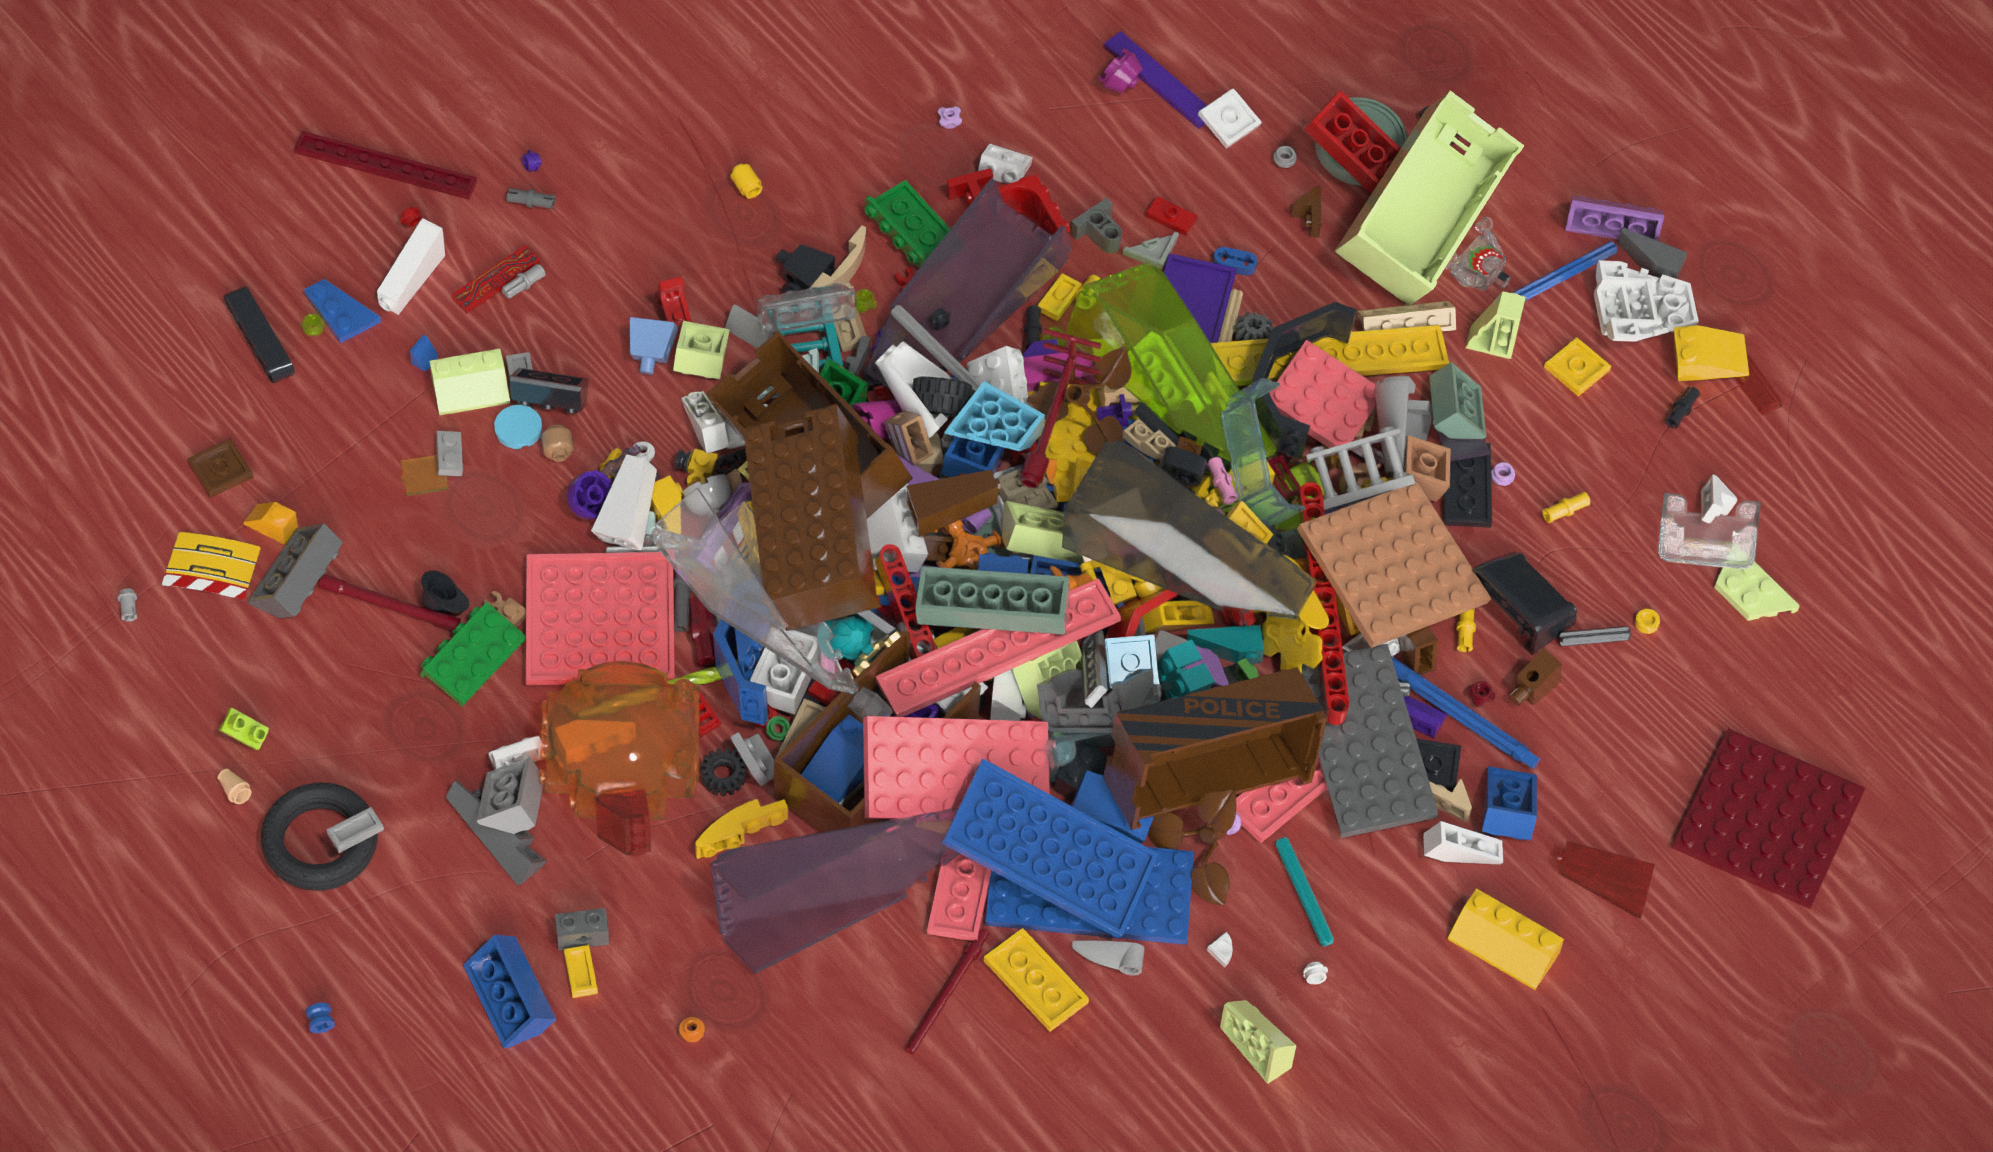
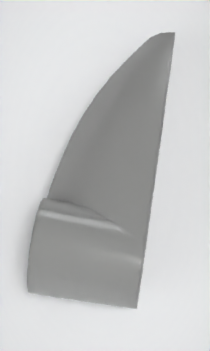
M1073 941L1072 948L1095 963L1119 969L1120 972L1127 975H1139L1142 973L1145 948L1141 944L1117 941Z

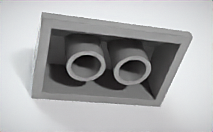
M530 757L487 772L477 816L478 824L512 834L527 831L536 825L545 777Z

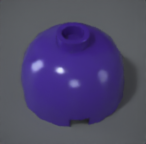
M599 471L584 472L576 476L569 484L566 494L570 509L583 519H597L613 483L604 473Z

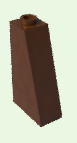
M992 469L906 486L907 504L919 537L997 504L998 493H1001L1000 481L998 478L995 479Z

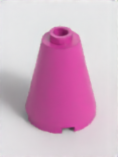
M896 400L861 402L851 405L883 440L889 437L885 430V420L902 412Z

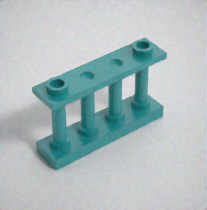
M827 288L817 289V299H813V302L778 306L776 295H771V305H767L769 319L774 321L775 331H779L783 336L785 334L814 330L824 332L822 340L791 345L798 352H806L816 348L817 350L823 349V351H828L826 359L819 360V369H823L829 358L843 367ZM815 311V313L820 314V318L817 319L818 321L782 325L780 315Z

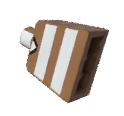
M902 411L885 420V430L888 433L892 448L908 462L915 465L934 455L920 414Z

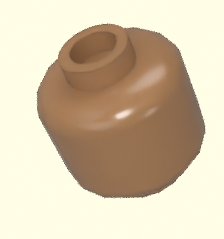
M552 425L542 434L543 453L547 458L561 462L573 453V437L569 429L562 425Z

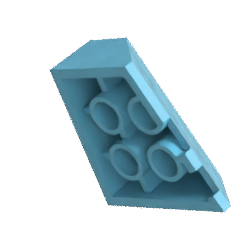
M983 381L946 429L945 434L1021 451L1030 448L1042 433L1045 414Z

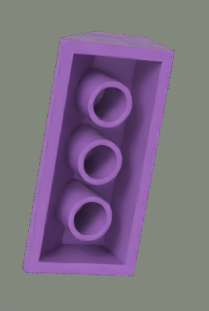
M1572 195L1565 231L1619 240L1621 230L1624 227L1658 241L1664 220L1663 210L1651 207L1646 208Z

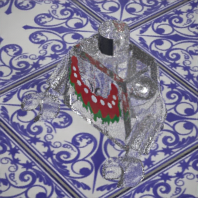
M1485 217L1483 218L1485 227L1481 221L1477 222L1475 226L1476 230L1484 233V235H1479L1460 256L1454 253L1445 267L1446 269L1451 268V275L1463 287L1478 288L1482 291L1486 290L1493 282L1504 288L1511 279V276L1503 272L1506 258L1494 232H1490V229L1493 227V221L1491 218Z

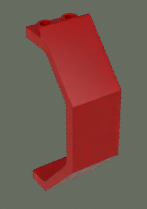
M1191 576L1166 579L1168 584L1156 593L1144 598L1137 596V598L1117 608L1121 621L1109 626L1105 639L1134 636L1143 615L1185 590L1213 598L1228 626L1233 624L1236 626L1243 624L1249 626L1256 622L1253 616L1254 610L1246 602V599L1253 595Z

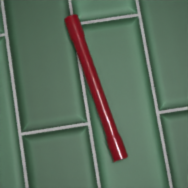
M324 574L320 580L319 587L322 589L348 595L433 623L450 631H454L461 623V618L443 612L432 611L368 590Z

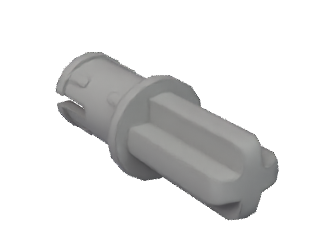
M536 264L526 272L518 273L517 278L502 287V293L506 298H511L524 289H530V285L545 277L544 269L541 265Z

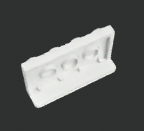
M1005 346L967 363L968 372L981 384L985 381L1029 406L1027 402V380L1023 365L1024 359L1019 349Z

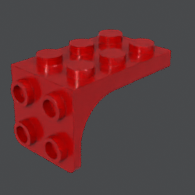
M1036 174L1022 177L1010 184H1003L994 191L992 214L995 219L1010 214H1022L1032 218L1039 226L1056 257L1060 259L1067 256V246H1069L1068 233L1070 232L1069 223L1066 219L1063 220L1057 203L1052 202L1047 186L1042 185Z

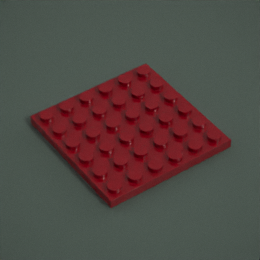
M1728 728L1673 842L1672 849L1811 909L1862 798L1865 787Z

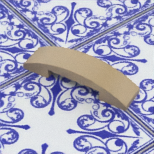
M862 225L849 240V255L832 276L822 273L810 287V302H813V299H817V289L827 288L828 297L843 288L854 276L865 252V226Z

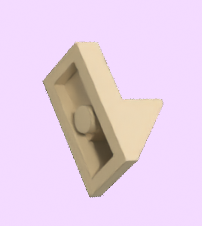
M1462 779L1459 780L1453 792L1448 791L1442 785L1429 782L1437 808L1467 823L1472 806Z

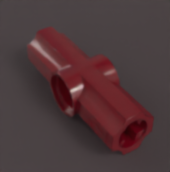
M696 594L694 597L689 598L692 617V640L696 646L698 665L708 668L716 664L713 633L717 628L716 619H713L710 596Z

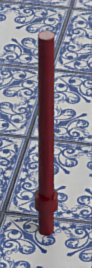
M981 929L978 939L974 940L973 943H969L964 950V957L905 1048L909 1054L913 1055L967 969L973 960H977L981 954V947L990 935L987 930Z

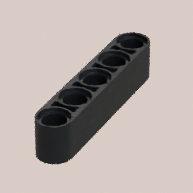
M247 286L223 295L228 310L270 381L275 383L295 374L290 358Z

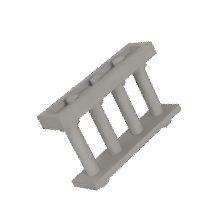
M1393 426L1380 429V434L1325 450L1323 446L1309 450L1310 454L1306 455L1307 462L1315 460L1325 494L1323 496L1325 512L1362 502L1394 489L1415 485L1413 474L1407 476V473L1403 471L1394 437L1400 436L1399 428L1394 430ZM1385 441L1394 472L1393 480L1384 482L1383 479H1380L1370 444ZM1359 447L1362 448L1371 479L1370 487L1363 489L1357 486L1347 452ZM1335 454L1339 456L1348 489H1346L1347 493L1339 496L1337 492L1334 493L1324 459Z

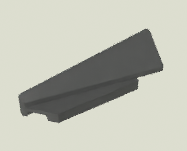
M454 781L446 798L517 885L524 883L546 864L547 861L529 847L534 837L528 831L512 834L478 824L477 816L483 791L475 789L471 793L459 781Z

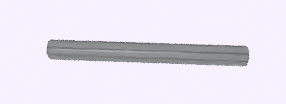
M897 305L892 309V316L957 380L971 384L973 386L972 394H974L981 383L901 305Z

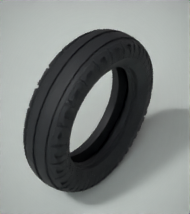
M316 782L304 784L286 792L269 809L262 825L261 847L268 865L282 880L305 890L322 891L349 883L359 876L370 863L376 850L378 833L350 847L340 858L325 864H309L296 859L286 849L284 835L290 823L297 816L309 810L331 809L350 818L370 807L354 791L334 783Z

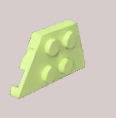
M1736 543L1733 544L1718 577L1715 589L1747 620L1759 619L1762 616H1777L1778 612L1790 610L1791 613L1798 611L1800 605Z

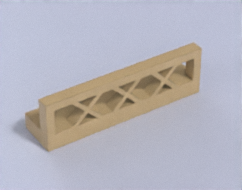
M1449 301L1358 311V318L1362 322V331L1440 325L1442 331L1456 330L1455 307Z

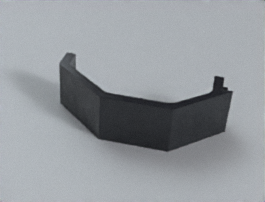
M1333 302L1272 329L1252 378L1247 407L1275 458L1279 452H1282L1289 457L1302 459L1311 425L1285 417L1278 411L1265 386L1274 362L1285 355L1299 350L1306 340L1314 343L1323 338H1333L1348 344L1357 309Z

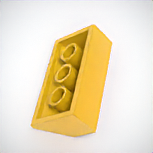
M1477 888L1464 906L1448 937L1449 941L1536 990L1560 954L1564 941L1562 937Z

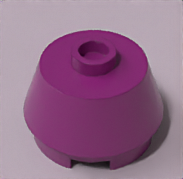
M1126 48L1121 51L1124 56H1117L1105 69L1106 77L1102 74L1098 78L1105 84L1104 87L1120 94L1128 87L1132 89L1140 80L1137 76L1143 70L1134 52L1130 53Z

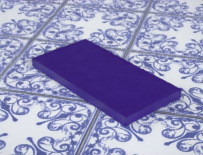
M1169 253L1146 336L1153 330H1156L1168 338L1197 383L1204 385L1206 374H1209L1212 365L1210 345L1211 343H1218L1237 268ZM1170 306L1181 320L1184 319L1187 322L1189 329L1199 338V341L1193 348L1188 349L1176 335L1173 336L1170 328L1158 317L1163 308Z

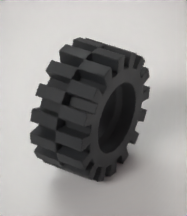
M717 748L716 754L712 750L709 752V757L705 755L701 763L702 784L706 786L708 792L713 789V795L717 796L718 792H722L723 797L726 796V792H729L731 796L734 794V789L739 791L741 790V785L744 786L746 764L741 755L737 757V751L733 750L730 753L729 748H725V752H721V748ZM720 766H727L733 770V774L727 778H719L715 776L714 770Z

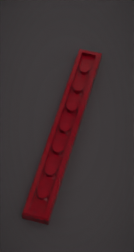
M302 131L294 148L295 154L470 200L477 184V177L305 131Z

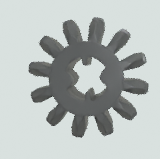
M1257 310L1254 314L1246 311L1244 316H1239L1234 332L1237 341L1269 339L1274 327L1272 319H1267L1266 313L1258 315Z

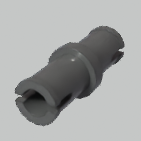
M511 187L508 189L510 193H507V202L525 204L529 208L538 206L554 209V205H552L556 202V195L538 193L534 189L529 191Z

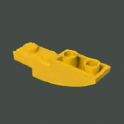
M755 799L720 817L695 842V855L697 859L712 857L717 852L726 849H736L741 844H744V834H752L761 828L770 825L776 826L788 820V807L785 800L783 799L761 807L758 799Z

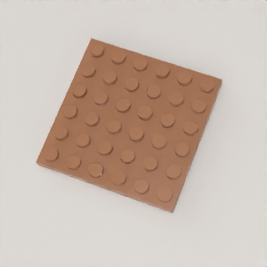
M1417 481L1415 485L1394 489L1304 522L1297 528L1370 648L1487 604L1491 599Z

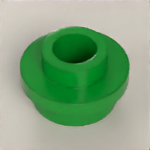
M775 716L767 722L766 732L772 740L782 741L785 739L791 726L784 717ZM775 725H778V726L781 727V729H782L781 733L775 732V730H774V726H775Z

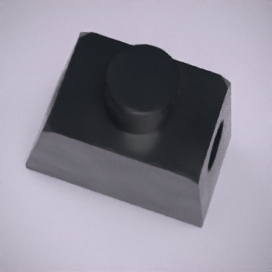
M803 244L799 245L792 254L781 249L776 257V261L783 265V280L786 283H797L802 289L803 296L809 300L810 287L822 273L830 276L835 270V256Z

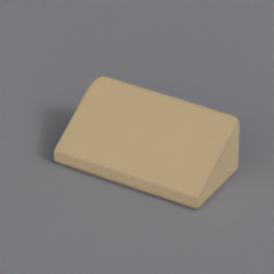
M848 302L832 311L836 334L843 352L858 349L861 335L866 336L858 309Z

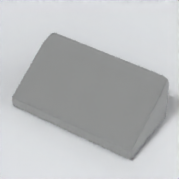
M735 304L732 306L725 329H730V333L755 348H759L773 335V327Z

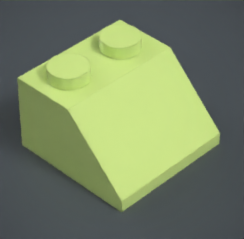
M683 321L673 371L720 379L730 329Z

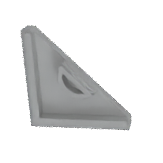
M1174 232L1173 235L1159 239L1157 237L1142 242L1141 245L1131 248L1124 247L1123 255L1163 269L1169 253H1171L1179 238V233Z

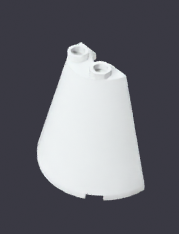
M902 341L897 347L892 345L875 364L878 366L901 410L920 414L928 438H930L948 420L949 416H944L942 413L939 415L930 414L912 390L913 378L919 376L954 378Z

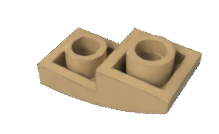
M1140 419L1123 431V438L1146 455L1158 460L1161 459L1163 450L1166 447H1176L1160 430L1154 433Z

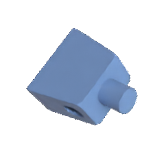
M630 317V354L633 359L641 360L640 373L653 375L655 362L667 363L678 332V327L674 322Z

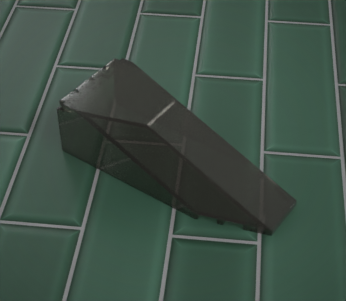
M1115 440L1114 443L1104 442L1087 473L1079 483L1077 490L1067 503L1069 508H1066L1064 514L1062 548L1217 610L1223 611V606L1243 608L1242 613L1249 614V609L1268 611V616L1297 620L1316 586V579L1258 535L1130 445Z

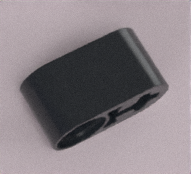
M1169 446L1163 450L1158 473L1167 479L1196 487L1202 482L1207 461L1198 454Z

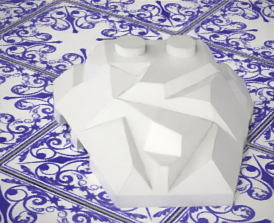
M1598 261L1596 269L1597 286L1594 290V299L1601 333L1607 335L1609 339L1613 341H1638L1672 332L1674 327L1698 324L1699 321L1690 283L1666 275L1658 278L1649 275V270L1641 268L1640 272L1627 268L1628 263L1621 261Z

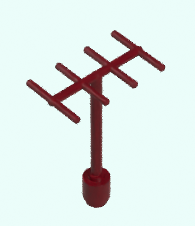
M1044 328L1043 334L1068 340L1069 348L1049 342L1043 343L1044 348L1066 353L1068 358L1065 361L1047 355L1043 357V361L1064 366L1062 373L1046 368L1043 370V374L1060 378L1036 451L1027 453L1020 473L1021 484L1033 489L1038 488L1039 484H1042L1049 465V459L1046 457L1045 451L1069 382L1082 385L1100 384L1075 377V369L1097 376L1101 374V370L1076 364V356L1095 362L1101 361L1100 356L1076 350V343L1097 349L1101 348V343Z

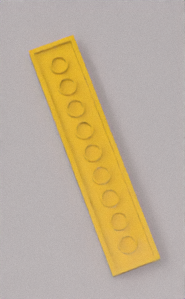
M1440 325L1352 332L1348 344L1333 338H1323L1312 343L1362 376L1440 370L1449 364ZM1268 339L1211 343L1210 351L1219 386L1251 385L1253 375ZM1299 350L1277 359L1266 383H1276Z

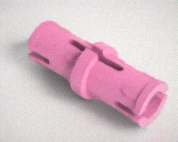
M1220 457L1210 459L1207 466L1213 476L1215 488H1218L1225 504L1234 503L1238 495L1231 483V475L1225 470Z

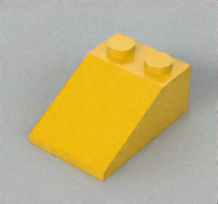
M1699 325L1674 327V350L1678 382L1749 376L1744 334Z

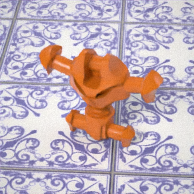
M961 520L945 526L947 534L952 536L954 544H952L948 554L950 558L944 563L942 561L936 562L938 568H953L957 565L966 570H976L975 564L978 562L979 554L984 555L987 553V547L994 545L996 548H1002L1004 546L1002 536L995 529L991 532V536L983 538L982 535L974 536L965 533L963 529L964 524Z

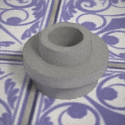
M1281 146L1275 151L1273 159L1279 167L1288 168L1295 164L1296 153L1289 146Z

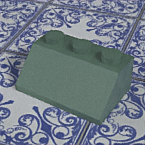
M1452 362L1430 375L1431 407L1435 429L1452 439H1484L1487 437L1481 386Z

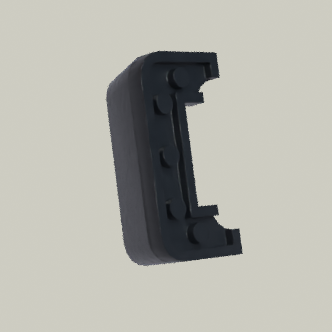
M1512 551L1481 563L1472 569L1491 599L1519 626L1518 634L1520 636L1525 634L1528 643L1525 644L1524 648L1531 655H1534L1556 639L1560 632L1567 631L1575 625L1577 609L1574 604L1567 601L1533 568L1522 553Z

